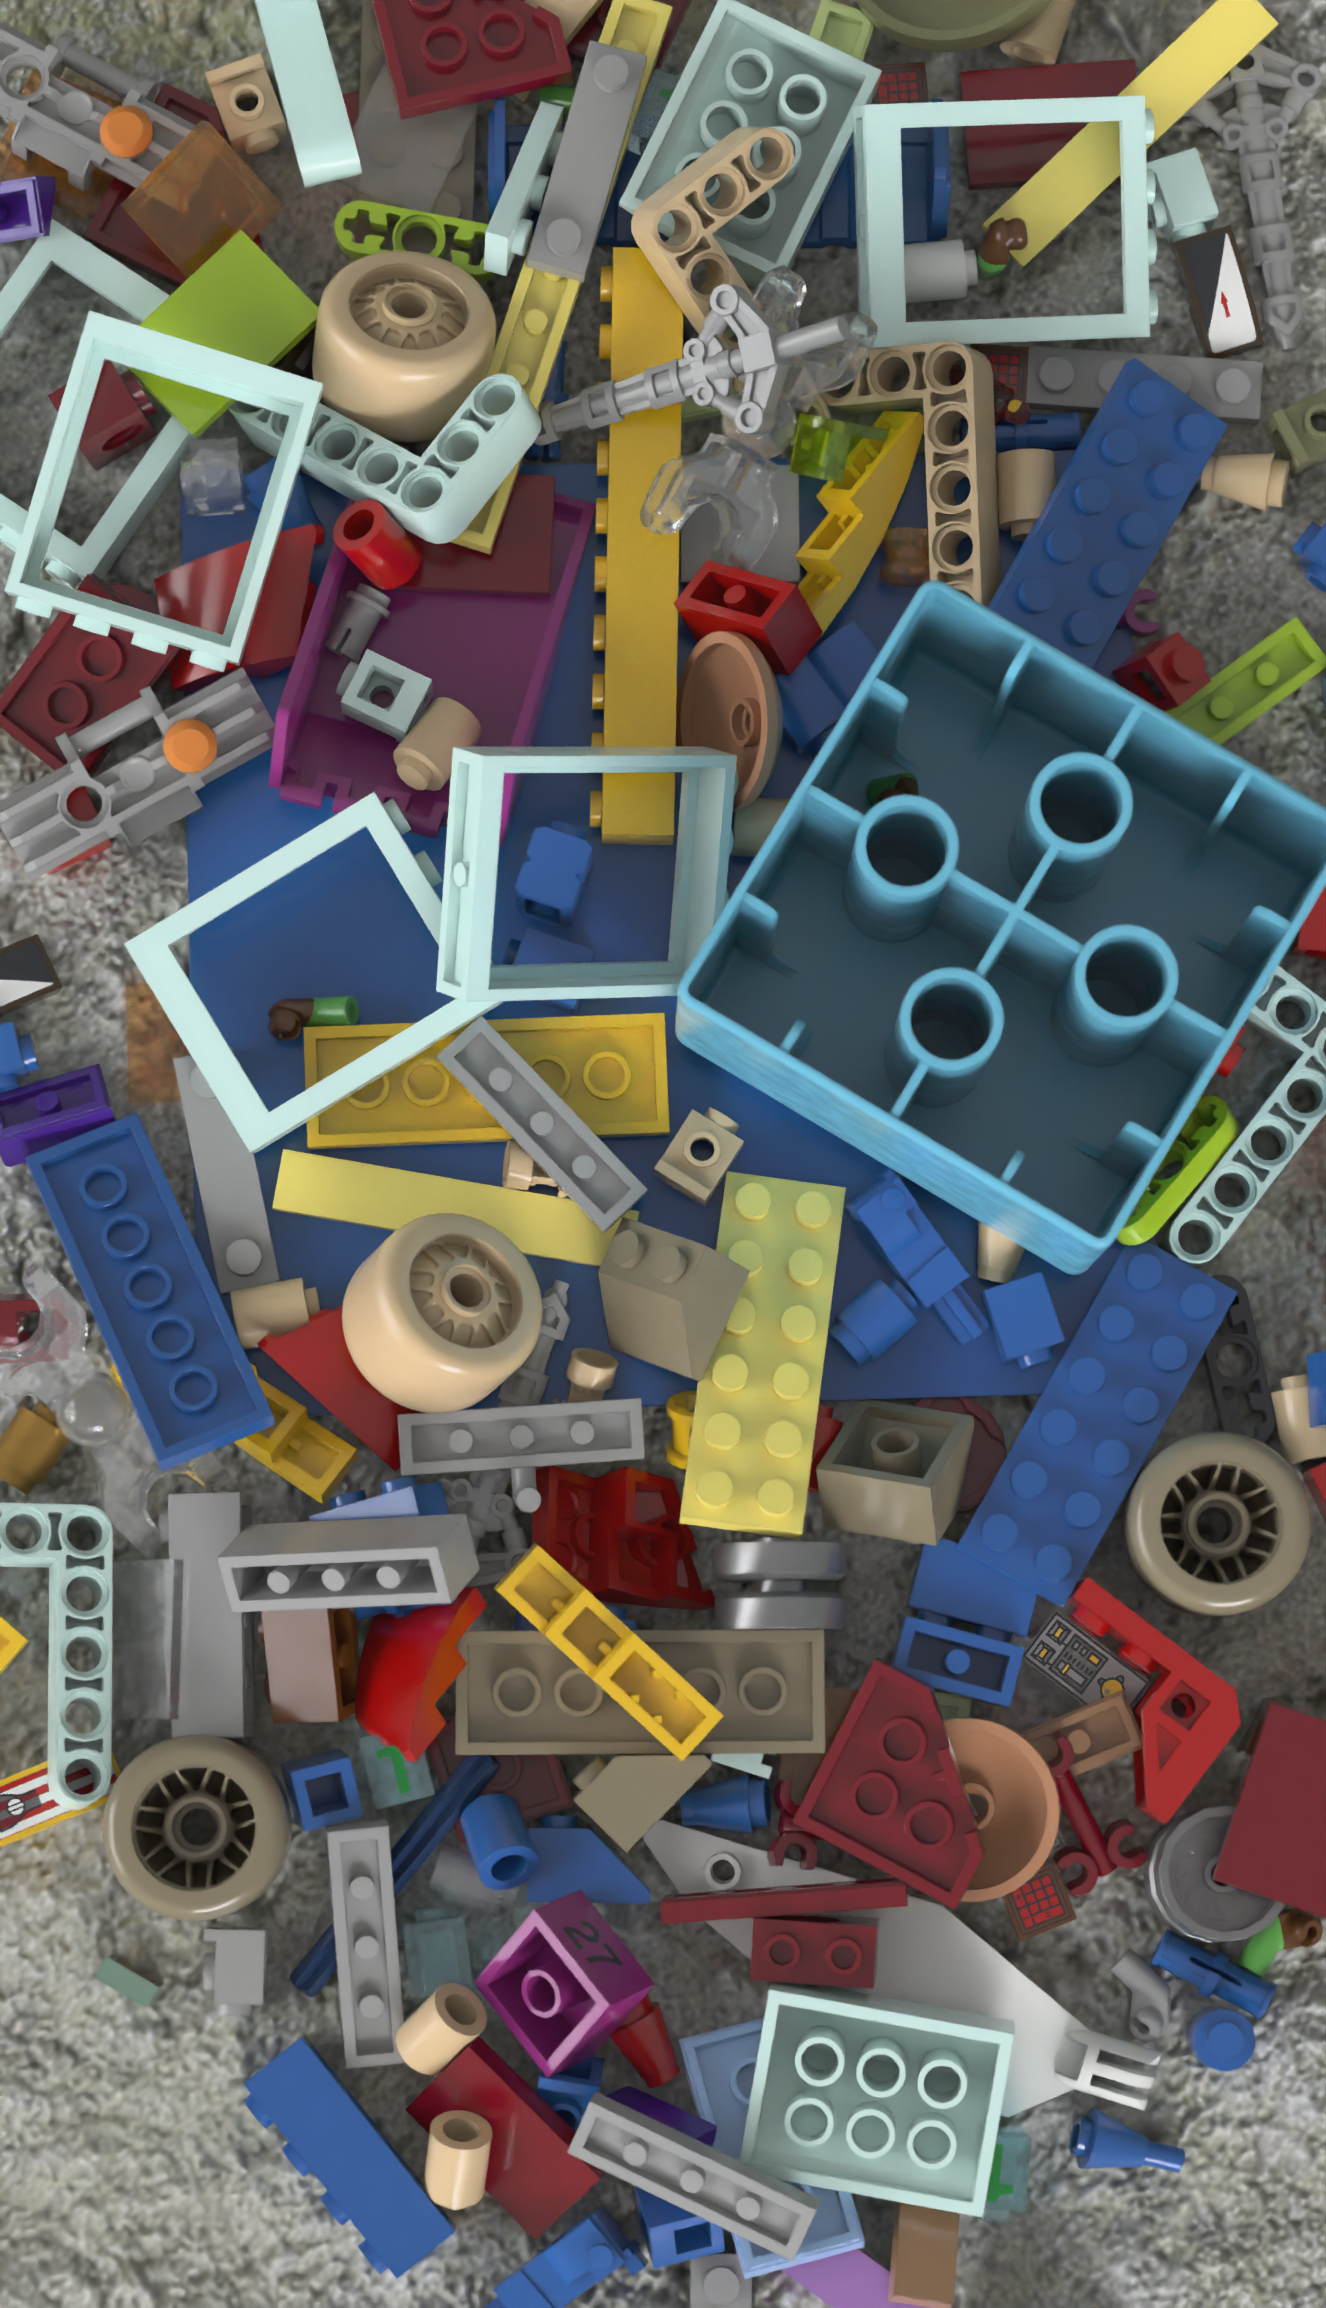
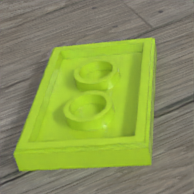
M240 229L138 326L273 367L316 326L318 307ZM123 365L127 370L130 369L135 378L195 439L237 401Z

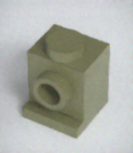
M1326 388L1285 409L1281 408L1271 413L1265 426V430L1280 458L1290 461L1289 474L1292 479L1326 462V432L1315 430L1310 421L1311 417L1315 415H1323L1326 419Z

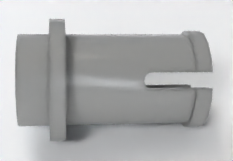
M363 583L358 584L355 592L348 590L346 597L350 601L329 640H326L324 644L332 652L341 657L344 654L347 660L357 664L381 617L387 619L390 615V612L386 610L391 601L390 598Z

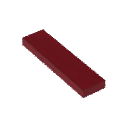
M897 1878L668 1894L660 1902L662 1924L908 1906L906 1883Z

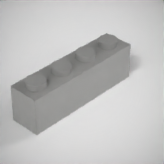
M242 1492L168 1494V1508H161L160 1540L162 1544L169 1545V1569H162L160 1596L162 1604L169 1605L170 1629L163 1630L161 1635V1658L164 1666H170L171 1690L164 1691L162 1696V1720L165 1727H171V1738L183 1735H210L221 1738L256 1737L253 1612L231 1611L217 1557L247 1525H252V1500L250 1494Z
M466 1514L247 1525L217 1557L232 1612L452 1603L480 1570Z

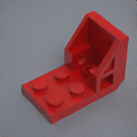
M1086 1577L1077 1582L1066 1602L1073 1608L1068 1618L1092 1637L1097 1639L1098 1636L1103 1637L1106 1633L1122 1645L1116 1655L1142 1675L1152 1674L1154 1671L1159 1674L1132 1710L1142 1734L1143 1743L1142 1749L1132 1752L1135 1808L1155 1823H1168L1241 1725L1236 1690L1089 1577ZM1174 1697L1186 1705V1711L1182 1717H1177L1171 1709V1702Z

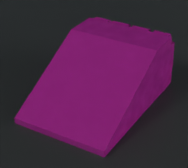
M555 493L550 597L377 590L390 598L391 601L386 608L390 615L387 619L381 617L360 656L361 659L358 664H360L368 649L432 679L433 696L427 708L434 699L446 697L459 702L469 709L478 719L483 731L481 738L474 747H533L592 528L596 504ZM349 499L346 509L356 503V501ZM334 542L278 706L269 787L281 788L280 800L321 810L325 796L334 798L332 813L335 814L340 813L375 792L382 804L392 798L394 799L411 827V830L408 831L409 833L437 840L441 826L447 827L451 777L440 790L436 791L427 789L416 790L408 786L399 777L396 770L397 766L393 759V752L400 744L396 741V738L342 713L340 702L342 696L336 694V690L346 667L351 661L347 660L344 654L341 657L332 652L324 644L326 640H329L350 601L346 597L348 590L355 592L359 583L371 587V581ZM379 691L373 695L371 702L381 708H387L392 704L394 698L389 692ZM504 773L499 846L506 842L526 773Z

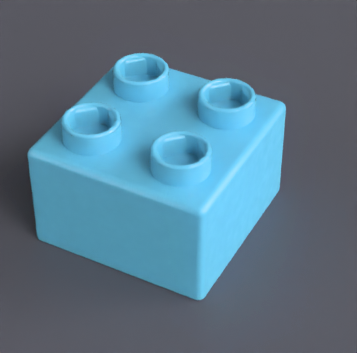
M938 580L928 581L916 592L683 976L678 987L675 1034L683 1045L1065 1273L1079 1275L1086 1272L1118 1236L1326 885V807L948 584ZM907 772L913 774L918 780L919 796H894L881 801L875 806L871 805L867 799V786L873 779Z

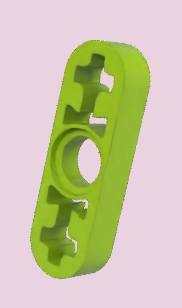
M364 200L353 201L342 207L334 223L335 236L339 248L345 255L356 260L372 254L389 251L384 250L386 242L383 236L370 234L366 235L364 243H355L353 241V234L351 231L346 230V226H356L359 222V217L369 218L371 229L388 233V221L397 222L392 235L393 251H406L402 245V240L405 233L411 228L422 226L430 229L435 234L437 243L429 255L443 259L446 252V232L455 233L453 238L454 246L472 248L475 239L485 241L488 224ZM451 250L452 261L450 263L466 271L477 282L490 280L497 275L496 273L484 270V257L481 260L480 266H474L469 263V254Z
M1203 1096L1198 1099L1131 1213L1134 1216L1130 1215L1116 1237L1118 1242L1124 1245H1138L1152 1238L1235 1142L1239 1134V1124L1223 1099L1217 1096ZM1175 1161H1183L1182 1168L1176 1175L1164 1180L1157 1179L1160 1171L1166 1165Z

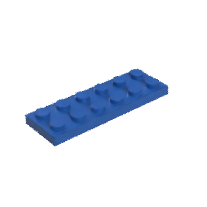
M1137 358L1125 362L987 608L1092 669L1228 425Z
M137 1112L25 1157L33 1181L161 1472L275 1425L271 1409Z
M1148 1241L1138 1245H1125L956 1548L1063 1608L1238 1292Z

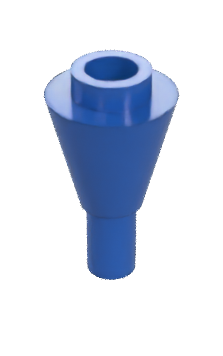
M1095 2108L1089 2110L1085 2119H1076L1070 2135L1069 2150L1071 2154L1077 2155V2165L1080 2169L1141 2167L1142 2165L1179 2173L1184 2164L1185 2150L1183 2148L1149 2141L1148 2137Z

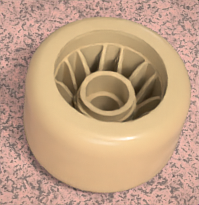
M387 251L365 256L348 264L329 282L322 294L318 308L312 370L314 381L323 383L322 401L326 407L389 441L411 443L435 439L474 388L488 375L496 340V317L491 301L482 286L470 274L449 261L433 255L412 251Z
M454 1213L430 1214L416 1218L397 1229L360 1265L345 1292L342 1308V1327L345 1342L354 1363L365 1379L381 1394L397 1404L412 1410L427 1413H450L466 1409L480 1402L525 1362L537 1343L540 1334L543 1312L542 1297L537 1278L526 1257L502 1232L470 1216Z

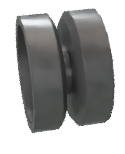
M783 1537L752 1538V1542L715 1544L714 1576L723 1582L752 1583V1592L724 1593L715 1599V1630H847V1598L836 1592L809 1591V1583L834 1582L847 1574L846 1543L808 1542V1538L802 1537L801 1540Z
M1233 1806L1204 1808L1187 1812L1165 1824L1149 1845L1148 1859L1143 1867L1146 1897L1158 1919L1178 1936L1201 1943L1247 1939L1269 1927L1285 1906L1283 1903L1225 1883L1223 1886H1219L1212 1880L1211 1870L1217 1864L1235 1808Z

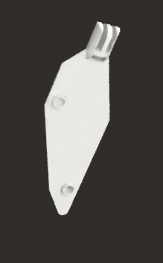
M659 1819L643 1835L644 1842L680 1894L859 1880L817 1866L813 1870L800 1869V1861L784 1857L783 1866H770L767 1858L768 1851L684 1827L663 1819ZM718 1860L729 1861L735 1870L734 1877L727 1881L718 1879L713 1873V1864ZM907 1894L908 1906L810 1913L879 1918L877 1971L874 1988L827 1987L1014 2021L1015 2035L1001 2109L1002 2116H1013L1071 2090L1088 2093L1145 2111L1148 2102L1146 2096L1093 2079L1092 2075H1098L1145 2089L1152 2088L1155 2075L1136 2065L1100 2055L1099 2050L1149 2065H1159L1162 2052L1107 2036L1087 2028L943 1905ZM753 1918L706 1921L751 1960Z

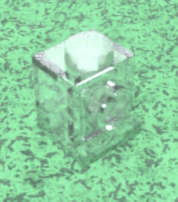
M237 437L189 441L190 456H182V460H180L182 495L185 496L186 516L246 513L244 482L242 481L244 479L243 461Z

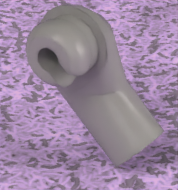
M1129 1948L1113 1964L1110 1971L1132 1991L1129 2021L1131 2033L1140 2041L1151 2042L1163 2035L1169 2026L1171 1990L1168 1983Z

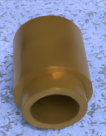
M40 1402L36 1403L32 1411L21 1405L0 1437V1479L26 1495L30 1494L36 1483L42 1486L72 1439V1436L62 1431L69 1420Z

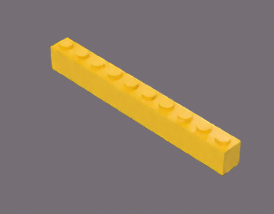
M613 247V266H601L600 302H612L611 324H600L599 360H611L610 380L615 379L619 382L644 373L647 368L683 358V311L640 248ZM682 401L656 410L652 407L627 414L624 420L609 424V440H597V476H608V498H596V534H607V556H595L594 592H606V615H594L593 651H605V674L593 673L592 709H604L603 732H592L591 747H676L678 610L674 602L678 599ZM675 772L603 773L602 791H590V827H602L601 844L673 845Z

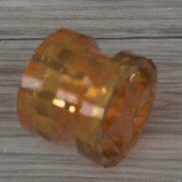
M914 527L888 529L880 546L886 552V563L880 567V582L896 587H921L924 583L930 581L928 529Z

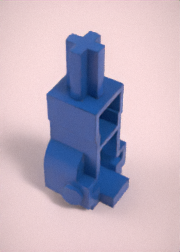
M889 1167L883 1168L877 1173L880 1179L845 1204L844 1207L873 1247L896 1274L906 1290L918 1303V1306L927 1309L932 1305L963 1346L970 1340L977 1338L991 1325L961 1284L970 1275L918 1207L917 1201L901 1181L904 1176Z
M602 2204L501 2280L493 2289L498 2297L483 2308H563L622 2264L634 2276L645 2268L649 2261L639 2247L641 2245L636 2238L629 2241Z

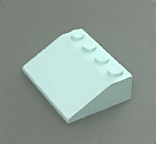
M718 0L619 202V206L634 214V211L643 201L724 137L742 126L767 127L782 131L790 139L794 149V160L790 171L784 178L713 233V236L743 281L776 298L854 138L853 107L871 103L876 93L882 70L735 0ZM760 139L753 144L750 151V160L755 169H758L764 163L766 157V148ZM715 175L709 178L704 188V196L709 205L714 204L720 194V183ZM668 211L660 218L658 231L670 238L675 229V221L672 214Z
M771 1982L739 2161L783 2181L983 2217L1015 2035L1014 2021L822 1985Z

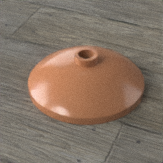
M717 631L706 635L695 645L682 670L676 696V747H709L737 755L736 770L739 782L733 800V812H739L750 806L757 799L773 774L783 736V709L773 671L758 647L741 633Z
M977 1717L946 1719L944 1723L967 1794L978 1795L984 1803L983 1812L979 1815H974L986 1853L961 1902H982L996 1899L1025 1884L1036 1874L1048 1858L1055 1844L1060 1824L1061 1808L1058 1787L1054 1775L1042 1754L1029 1740L1014 1729L989 1719Z

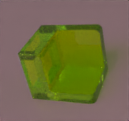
M800 413L789 472L842 483L847 456L859 443L861 437L887 441L889 429Z

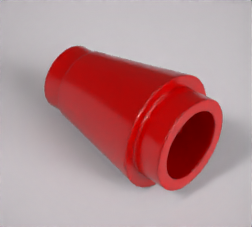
M647 1994L610 2038L641 2078H644L648 2088H654L668 2082L678 2075L681 2070L676 2062V2056L659 2002H652Z

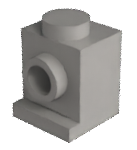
M205 1928L203 1941L216 1942L215 1953H205L203 1967L204 1990H214L215 2015L252 2016L253 2005H264L267 2003L269 1929Z

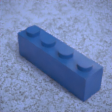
M305 2034L244 2083V2086L251 2093L243 2100L248 2109L265 2129L273 2123L278 2127L289 2141L281 2148L288 2160L303 2177L311 2171L315 2174L327 2190L320 2196L321 2201L340 2225L343 2226L349 2220L352 2221L365 2238L358 2245L359 2249L379 2274H382L389 2268L396 2279H398L456 2231L457 2226L440 2205L428 2198L424 2192L423 2183Z

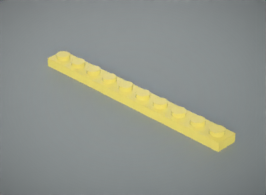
M613 0L599 39V43L647 56L645 71L601 225L672 17L673 6L654 0ZM530 243L494 349L487 377L504 373L516 378L536 411L539 412L582 282L527 267ZM523 456L464 532L450 542L489 555L491 554Z

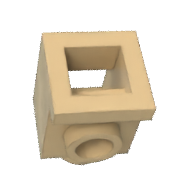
M261 53L205 72L210 95L218 110L233 155L242 151H246L249 155L268 151L279 143V138L288 135L286 122ZM255 98L258 100V105L251 111H242L237 107V105Z
M711 1107L708 1108L704 1116L692 1109L663 1157L660 1158L655 1166L654 1176L705 1207L743 1147L744 1141L735 1136L740 1126L723 1113ZM698 1140L710 1142L714 1148L713 1156L706 1161L695 1159L690 1151L692 1144Z

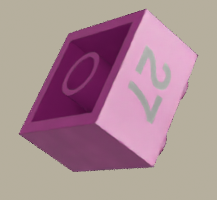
M581 1889L534 1909L474 1981L475 1986L547 2078L593 2057L655 1985L654 1981Z

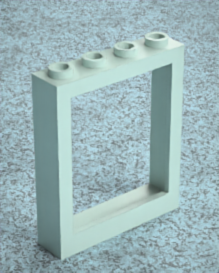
M1145 96L867 104L853 107L860 347H895L942 341L960 344L1150 337V324H1155L1158 316L1157 294L1154 288L1149 289V265L1155 263L1157 241L1155 231L1148 229L1147 205H1152L1154 202L1156 184L1153 170L1147 169L1146 145H1150L1153 142L1154 117L1152 110L1145 108ZM1119 121L1124 314L906 322L901 128Z
M51 219L49 236L39 237L0 292V338L52 264L61 268L140 321L145 320L170 295L57 221ZM171 416L82 547L53 529L44 559L49 563L45 571L57 581L72 589H75L78 583L81 584L87 574L94 573L100 579H103L202 434L195 439ZM0 494V542L16 553L28 511Z
M89 310L4 590L8 595L18 597L15 608L50 619L53 608L76 615L73 623L74 627L107 637L111 626L134 633L131 644L161 654H166L169 644L190 650L192 653L189 662L219 672H224L227 662L240 666L322 396L323 383ZM105 360L289 417L223 635L39 578Z
M453 747L436 991L464 1002L678 996V987L683 976L729 902L727 875L729 856L734 845L731 825L733 800L739 782L736 770L737 755L709 747ZM683 772L668 961L490 965L504 773Z
M375 792L369 794L124 943L250 1153H257L476 1020L480 1015L486 1014L503 1003V1001L464 1002L455 999L269 1112L170 949V945L366 826L439 945L442 901L433 887L443 882L425 850L414 856L402 837L403 834L411 830V827L393 798L382 804Z

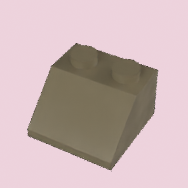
M622 1217L598 1270L610 1348L700 1382L750 1271L706 1245Z
M871 1399L859 1400L816 1468L823 1527L846 1530L855 1534H869L904 1540L913 1544L937 1546L959 1508L974 1431V1416Z
M615 1754L607 1762L597 1755L572 1780L580 1789L572 1798L627 1853L713 1763L703 1754H689L683 1761L679 1760L674 1754Z

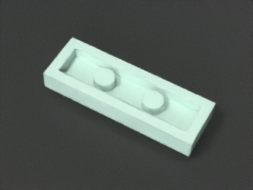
M543 101L540 102L486 230L484 270L507 276L515 254L524 256L527 252L533 232V221L530 219L534 210L541 212L550 181L548 176L552 167H554L562 139L564 107Z

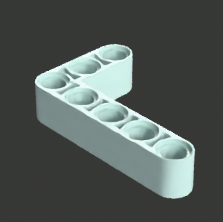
M254 0L304 188L362 174L354 136L317 0Z
M504 373L494 374L482 380L474 388L422 456L418 457L319 403L299 470L356 502L365 499L378 501L402 528L428 542L435 544L447 543L456 539L464 532L533 444L541 430V419L516 378ZM236 401L228 408L250 441L256 447L274 457L278 456L289 417L240 401Z
M1277 966L1245 1021L1293 1057L1296 1062L1165 1232L1163 1245L1165 1251L1194 1268L1204 1266L1219 1253L1326 1114V1057L1323 1051L1326 1040V1001L1280 966ZM1284 1001L1298 1004L1305 1015L1303 1027L1295 1030L1282 1026L1275 1014L1277 1004ZM1303 1084L1310 1087L1316 1096V1107L1313 1112L1300 1113L1290 1106L1287 1099V1091L1290 1086ZM1268 1131L1277 1137L1281 1146L1277 1159L1263 1160L1253 1152L1251 1147L1253 1133ZM1224 1177L1233 1178L1242 1185L1245 1194L1241 1206L1235 1208L1227 1207L1217 1200L1214 1191L1218 1179ZM1187 1224L1197 1225L1206 1232L1208 1248L1205 1253L1192 1255L1182 1249L1178 1241V1232L1182 1226Z
M0 1503V1567L49 1568L48 1787L55 1802L62 1807L71 1810L84 1809L105 1794L111 1781L113 1531L111 1522L103 1511L90 1505ZM20 1521L30 1526L35 1536L34 1546L29 1549H19L10 1544L6 1536L7 1524ZM78 1522L91 1528L95 1536V1545L92 1550L83 1551L71 1545L66 1533L69 1524ZM70 1583H83L92 1590L95 1598L92 1610L80 1611L70 1605L66 1596L67 1586ZM77 1642L90 1648L95 1660L91 1671H76L69 1665L66 1659L68 1644ZM79 1703L90 1709L94 1718L91 1732L79 1733L69 1727L65 1717L66 1708L69 1704ZM79 1764L89 1769L94 1780L93 1789L90 1794H76L69 1789L65 1781V1772L69 1765Z

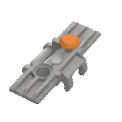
M0 21V116L17 124L11 137L12 153L28 162L33 159L36 153L68 171V183L84 192H87L92 184L91 174L94 167H97L181 212L220 145L221 139L153 103L159 83L148 77L141 81L76 46V39L68 34H62L54 47L50 44L46 46ZM20 67H31L41 75L38 89L29 95L21 96L15 94L8 86L10 75ZM67 67L124 97L125 100L121 106L113 108L60 80V77Z
M243 667L165 710L162 709L152 689L148 686L139 691L142 697L68 737L66 732L55 737L68 763L0 801V827L31 881L119 833H122L131 849L147 841L146 838L187 815L190 817L205 809L195 791L273 747L275 724ZM155 719L162 734L148 743L149 746L108 769L105 767L92 774L87 771L81 760L83 756L148 720ZM88 786L100 794L102 807L94 818L78 820L68 812L66 806L67 798L75 788Z

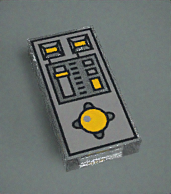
M1056 1608L1025 1646L1022 1658L1025 1663L1081 1706L1123 1690L1132 1710L1152 1684L1150 1680Z

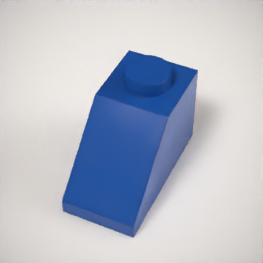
M541 1815V1827H528L529 1835L539 1859V1865L535 1874L527 1881V1902H552L581 1889L591 1903L650 1904V1890L590 1828H578V1816Z

